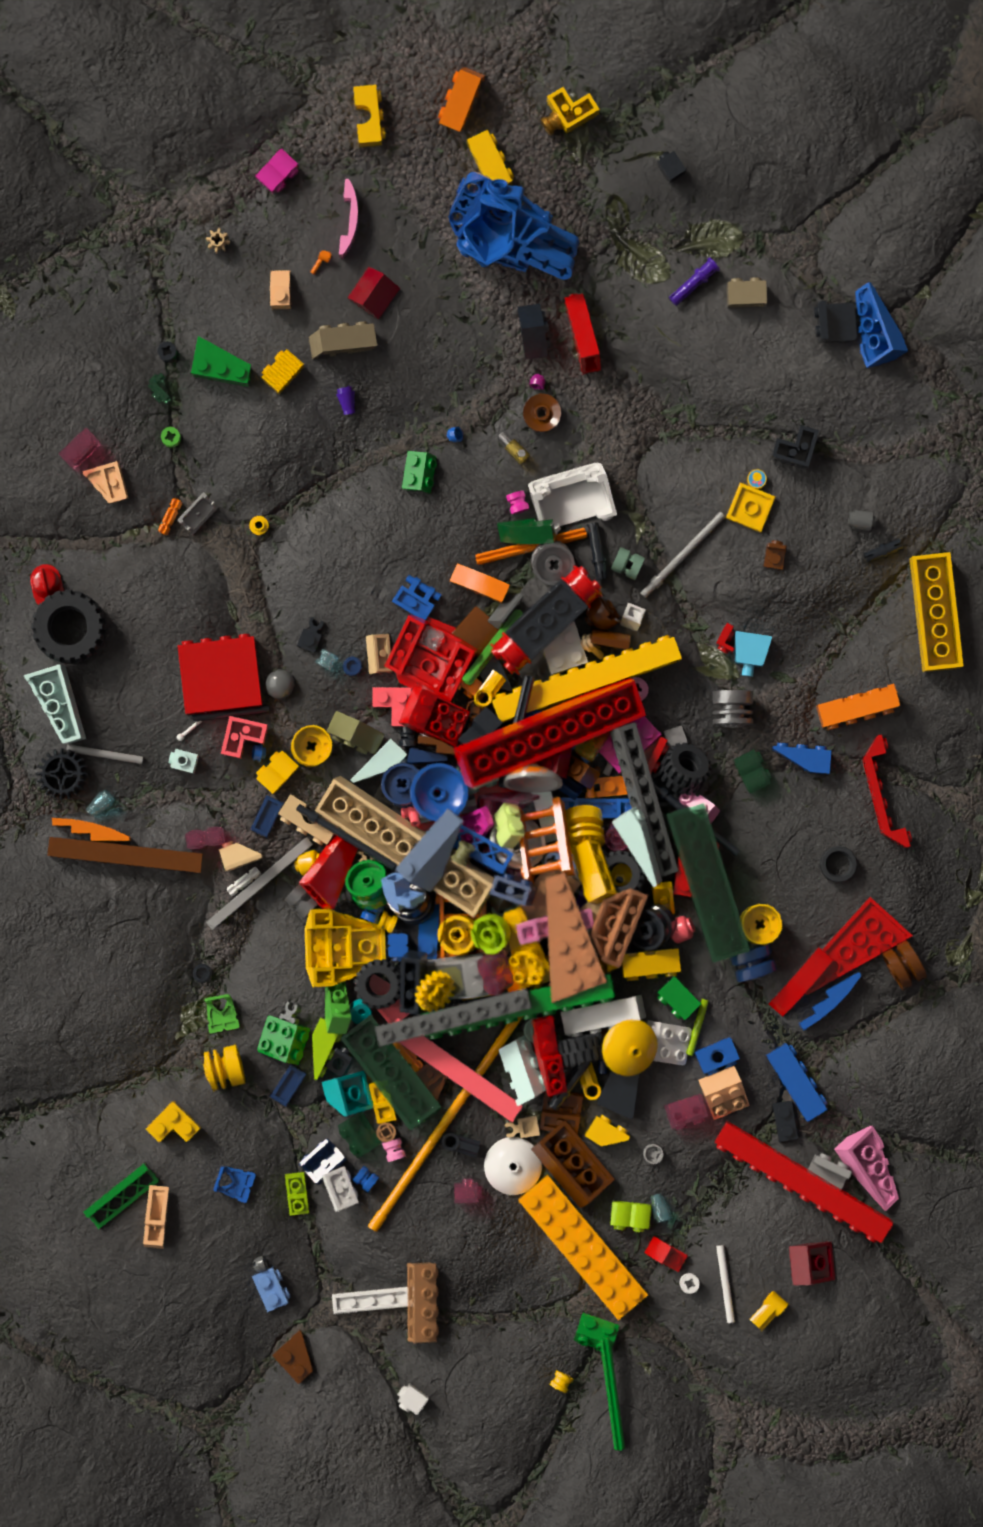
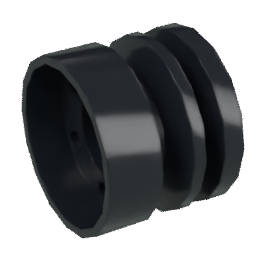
M410 883L411 890L424 893L425 901L419 903L414 908H404L400 911L395 910L390 904L389 906L404 923L418 925L431 917L434 912L435 902L434 897L429 891Z

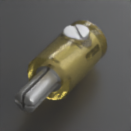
M503 432L499 434L498 437L507 445L504 449L520 465L528 459L530 454L515 438L511 441Z

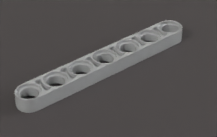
M309 838L303 839L206 922L212 930L215 929L294 862L299 855L307 851L313 845Z

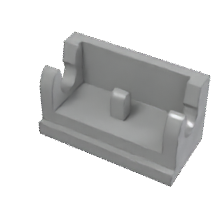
M203 492L177 521L194 535L219 507Z

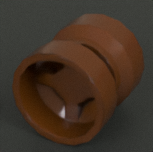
M474 700L470 701L466 707V710L470 712L469 717L472 719L484 709L476 706Z

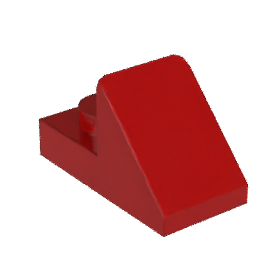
M653 1236L644 1252L679 1272L688 1256Z

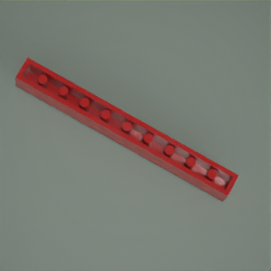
M726 1121L715 1139L716 1147L726 1153L728 1150L734 1154L733 1157L742 1163L746 1161L751 1164L749 1167L754 1171H763L767 1174L766 1177L775 1183L777 1181L784 1184L783 1188L793 1193V1191H796L800 1194L799 1197L808 1203L810 1200L816 1203V1208L825 1213L829 1211L834 1214L832 1217L841 1223L843 1221L849 1223V1227L858 1233L860 1231L867 1234L866 1238L874 1243L876 1241L882 1243L893 1225L892 1219L729 1121Z

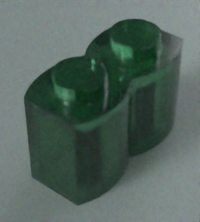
M754 749L733 759V763L749 794L770 785V780L772 779L769 770H764L761 764L764 760L760 752H755Z

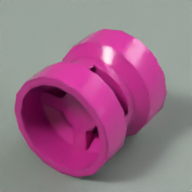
M524 490L506 496L507 501L512 505L510 507L511 514L529 510L528 503L524 502Z

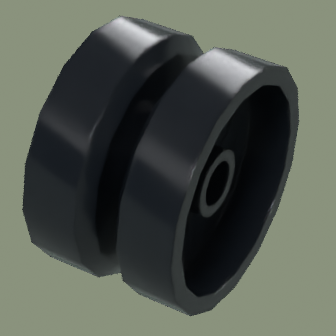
M649 904L643 907L630 941L642 950H653L669 942L676 929V921L672 912L661 904Z

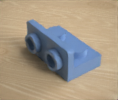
M271 1267L267 1271L252 1276L267 1312L289 1303L288 1299L291 1297L286 1287L283 1288L280 1281L283 1278L279 1270Z

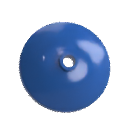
M436 763L424 767L415 775L411 783L410 797L414 808L420 815L428 820L437 822L448 808L456 815L463 810L468 799V787L462 774L457 769L447 764ZM435 790L440 792L439 797L434 796Z

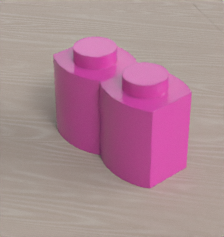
M281 148L257 173L256 179L272 194L276 191L279 193L286 185L284 183L285 180L289 177L292 179L299 170L297 168L299 165Z

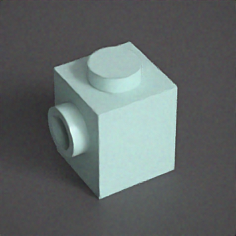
M175 749V752H171L168 763L171 764L173 769L194 774L199 755Z

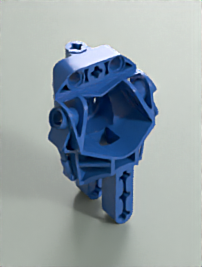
M471 172L466 178H462L450 210L449 221L455 235L458 236L457 247L464 257H473L482 267H486L491 263H498L515 268L517 271L526 272L529 265L559 279L565 280L571 277L575 263L573 258L576 256L579 246V239L576 235L552 225L553 216L551 213L544 211L536 203H532L525 197L523 187L508 186L505 180H492L490 177L478 172Z

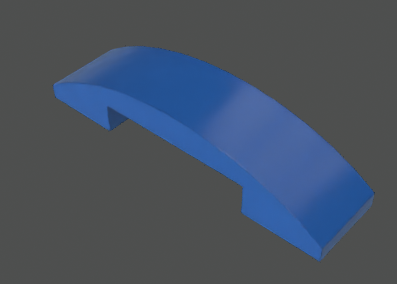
M561 798L565 803V810L580 805H592L602 810L603 818H618L624 812L632 809L629 799L576 798V800H573L572 798Z

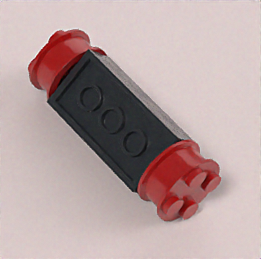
M574 565L573 571L565 578L561 577L505 633L502 632L503 636L495 644H490L492 647L491 653L497 660L502 659L505 662L504 667L511 674L515 672L517 675H520L519 671L527 663L531 664V661L585 612L587 608L590 609V604L598 596L603 597L600 592L602 587L595 580L591 581L588 578L589 574L582 566L577 568Z

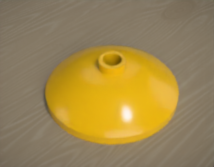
M628 1019L617 1023L609 1030L603 1042L602 1054L606 1065L613 1072L623 1076H632L643 1072L650 1066L656 1056L658 1049L656 1034L648 1024L641 1020Z

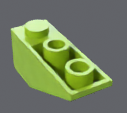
M320 1018L312 1035L315 1080H318L319 1077L323 1078L327 1067L324 1065L327 1059H332L335 1049H332L335 1041L339 1043L343 1035L327 1033L324 1018Z

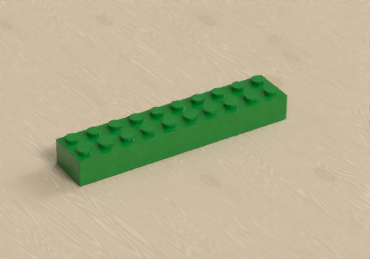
M604 975L606 982L555 1002H552L551 987L528 991L532 1008L426 1034L424 1037L429 1036L431 1040L443 1037L442 1033L448 1032L449 1036L462 1033L461 1029L467 1028V1032L481 1029L480 1025L486 1024V1028L498 1026L499 1021L505 1020V1024L517 1022L518 1017L524 1016V1020L536 1018V1013L541 1012L543 1016L555 1014V1009L560 1008L562 1012L574 1010V1005L579 1004L581 1008L593 1006V1001L598 1000L600 1004L611 1002L612 997H616L612 975ZM432 1011V1012L423 1013V1014H420V1016H421V1015H425V1014H429V1013H433V1012H437V1011Z

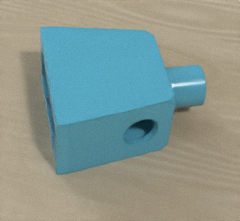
M739 631L734 633L735 663L743 665L742 676L753 677L754 666H763L772 636Z

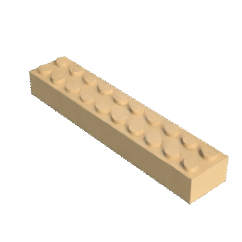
M342 776L333 779L315 809L316 812L356 839L397 863V866L426 834L417 826H411L408 820ZM450 856L443 877L432 890L474 917L481 912L489 899L494 878L468 860H466V866H462L454 862Z

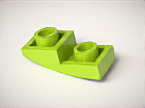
M304 1172L285 1174L290 1216L309 1213Z

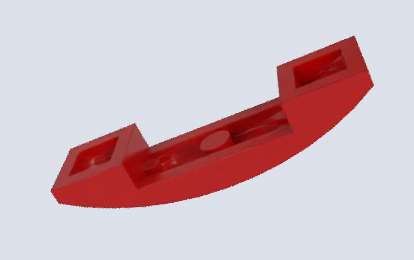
M818 947L799 971L768 1004L783 1017L834 959Z

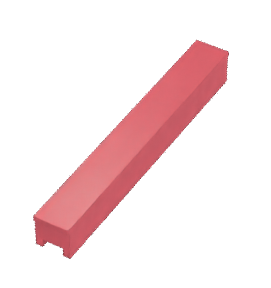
M397 1017L394 1022L401 1021V1019ZM424 1035L398 1041L512 1123L523 1107L522 1104L517 1106L515 1099L427 1037H424Z

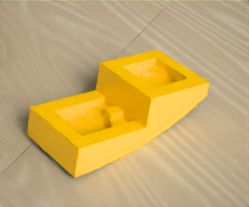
M388 1080L370 1083L369 1088L377 1124L396 1120Z

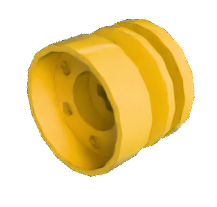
M308 725L301 728L294 735L291 742V752L294 759L306 767H315L322 764L329 757L332 750L330 735L324 728L317 725ZM307 742L316 744L314 747L315 751L306 749L308 746Z
M580 805L566 810L571 849L587 840L599 841L601 847L605 844L604 829L602 827L603 817L600 808L592 805Z
M757 904L748 907L742 912L738 928L746 941L762 945L774 941L779 936L782 930V920L775 908L766 904ZM762 920L761 925L763 928L756 929L755 921Z
M237 1045L224 1047L223 1057H220L216 1049L213 1050L214 1059H212L209 1051L204 1052L205 1074L213 1091H218V1081H220L222 1089H226V1079L230 1080L233 1087L246 1084Z

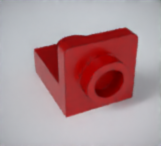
M726 623L715 644L719 646L717 649L725 654H728V652L733 653L735 649L725 643L726 641L730 642L735 633L732 631L734 626Z

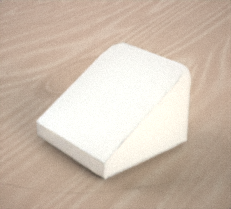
M628 603L620 625L638 631L646 609Z

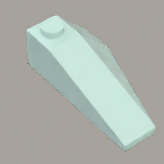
M635 806L621 814L612 823L653 887H655L662 879L645 816Z

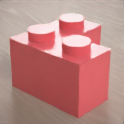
M373 687V708H392V727H405L398 722L412 689Z
M230 716L221 754L241 759L245 740L259 744L265 743L268 725Z

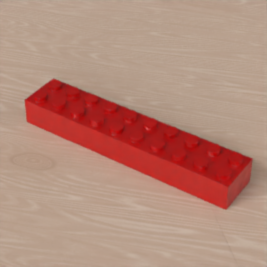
M628 677L456 747L454 752L465 784L475 788L644 717L646 714L635 680Z

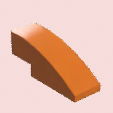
M460 564L456 565L450 579L452 583L499 603H503L510 587L505 582Z

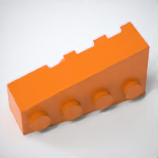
M890 684L885 688H876L866 693H858L848 696V698H840L819 704L816 708L822 728L827 727L828 730L839 728L838 724L843 722L846 725L857 723L858 718L864 717V720L876 718L875 714L882 712L883 715L894 713V709L899 707L900 703L895 685Z

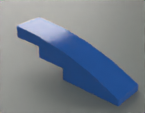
M860 972L825 990L824 992L828 998L811 1007L815 1014L798 1023L801 1029L805 1030L835 1008L861 977Z

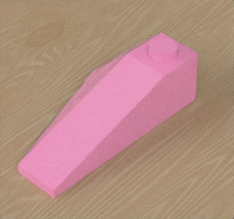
M869 1126L846 1137L834 1150L843 1164L849 1166L848 1170L852 1172L881 1208L887 1211L899 1197L893 1177L890 1176L887 1165H889V1162L884 1156L882 1149L884 1148L883 1141L874 1127Z

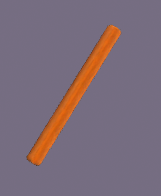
M580 528L557 534L555 540L568 543L587 537L586 529ZM516 544L480 553L475 556L478 565L532 552L539 544Z

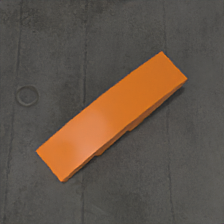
M52 818V826H71V833L91 834V841H131V837L92 822Z

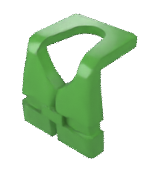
M230 994L205 998L209 1033L222 1032L224 1029L227 1031L239 1029V1022L236 1019L237 1014ZM214 1000H227L222 1011L213 1006L212 1002Z

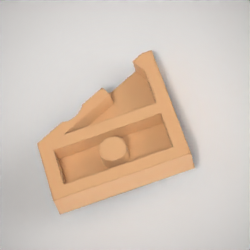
M118 461L83 471L84 476L92 482L93 486L103 495L108 503L112 504L129 499Z

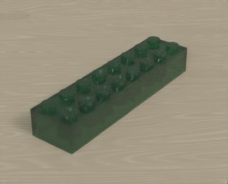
M700 803L666 814L711 962L714 963L749 952L750 949L705 804Z

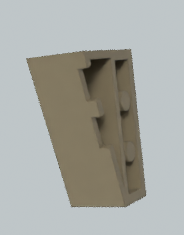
M367 321L357 322L353 326H349V323L339 324L338 327L331 328V325L320 326V329L309 336L312 359H318L320 355L325 354L336 356V353L348 352L349 354L368 351L377 346L374 323L367 324Z

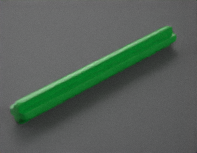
M606 1337L600 1339L614 1449L619 1451L624 1450L625 1444L611 1339Z

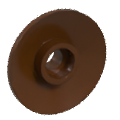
M536 394L530 397L523 408V418L526 424L538 432H546L553 429L561 417L559 403L548 394ZM544 411L546 415L544 417H540L538 415V412Z

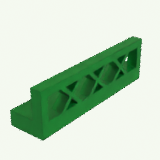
M144 1163L83 1213L100 1229L145 1193L150 1185L153 1186L160 1180L148 1165ZM147 1171L153 1181L148 1185L140 1184L141 1175ZM137 1186L136 1195L133 1197L125 1196V1188ZM122 1198L121 1207L119 1209H111V1199ZM98 1210H106V1219L99 1223L93 1214ZM109 1211H115L109 1216Z

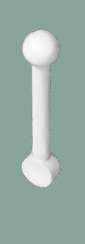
M203 721L195 722L185 732L178 734L177 739L183 741L184 737Z

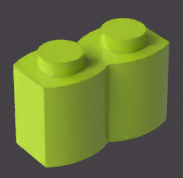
M612 1201L610 1225H614V1229L625 1230V1227H633V1231L645 1232V1229H649L651 1205Z

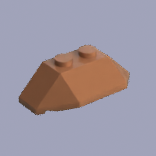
M628 889L603 900L590 933V938L601 961L620 968L648 895Z

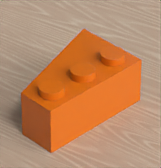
M466 67L460 69L459 72H455L452 82H454L453 89L448 90L445 97L447 104L445 108H441L438 118H441L440 124L459 132L463 130L485 75Z

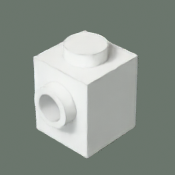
M410 1383L407 1387L404 1385L397 1394L400 1396L398 1402L401 1404L399 1406L406 1412L411 1410L416 1415L428 1400L427 1395Z

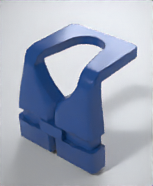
M223 1166L220 1168L213 1191L224 1193L246 1203L256 1174ZM226 1172L230 1176L232 1183L227 1186H220V1179L223 1173Z

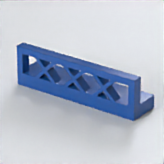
M462 825L461 830L464 832L458 834L459 841L456 840L453 849L458 850L461 835H472L474 843H471V845L475 846L476 850L473 853L471 852L469 858L503 876L507 872V866L514 853ZM486 843L489 845L491 852L482 854L479 852L477 845ZM503 852L508 857L502 865L496 862L494 854Z

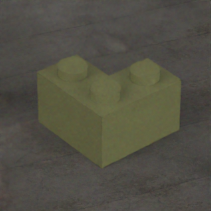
M338 711L335 712L326 731L333 735L332 739L340 743L344 740L343 744L351 748L357 746L356 750L365 755L368 752L375 755L385 735L371 726Z

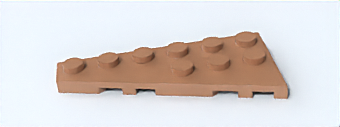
M565 873L546 879L552 1002L606 982Z

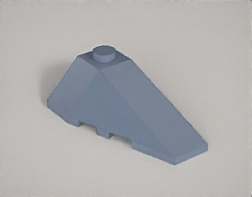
M448 808L395 870L410 883L431 892L444 875L446 864L450 859L451 851L457 840L463 820Z

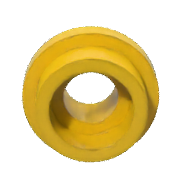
M256 516L250 521L249 527L255 535H263L267 532L269 524L264 517ZM261 522L263 524L262 528L257 529L255 527L256 523Z

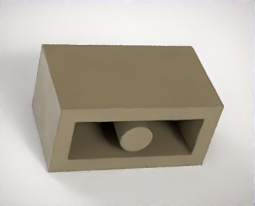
M741 278L731 279V282L727 283L728 308L766 306V280L750 278V281H743Z

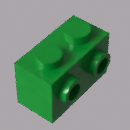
M675 976L657 992L660 995L658 999L665 1006L669 1004L673 1008L671 1013L678 1020L680 1018L686 1020L701 1005Z

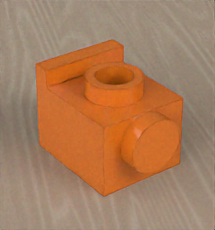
M477 678L471 685L464 683L462 680L457 690L464 689L463 694L473 699L483 683ZM479 694L478 700L481 701L485 694Z

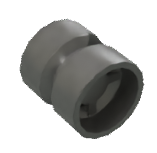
M300 884L285 898V901L291 907L297 908L296 912L303 919L309 914L311 909L318 905Z

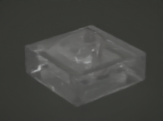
M427 625L419 643L434 651H438L445 633Z

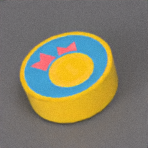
M759 469L751 471L747 477L748 485L755 489L762 488L767 481L766 474Z

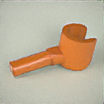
M323 250L319 253L318 260L311 273H316L322 261L329 262L330 252Z

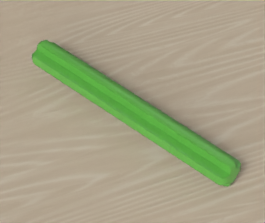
M517 609L513 611L462 677L464 683L471 685L494 656L491 653L492 647L490 644H495L503 636L502 632L505 633L523 615L522 611Z

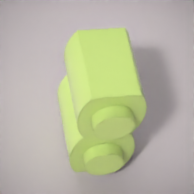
M504 802L493 816L494 826L497 830V841L503 848H514L524 836V826L520 821L521 812L516 803Z

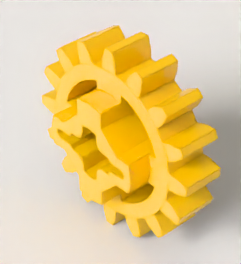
M434 971L431 977L426 975V980L420 981L422 985L417 987L419 992L415 994L417 997L416 1002L421 1008L429 1012L433 1009L438 1011L440 1006L444 1008L445 1002H450L449 997L454 996L451 991L456 988L453 986L455 982L447 973L439 971L437 974Z

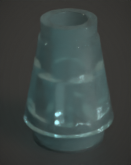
M107 790L100 791L86 810L94 817L113 806L112 803L115 799Z
M661 1193L651 1196L653 1216L657 1223L671 1219L672 1211Z

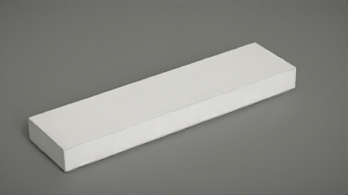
M408 1287L332 1294L334 1314L408 1307Z

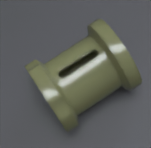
M461 840L458 850L455 854L451 855V859L459 865L466 866V860L471 852L475 851V848L470 843Z

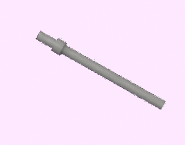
M719 512L657 576L650 580L648 586L640 594L646 598L655 588L658 589L663 584L662 581L725 518V515Z

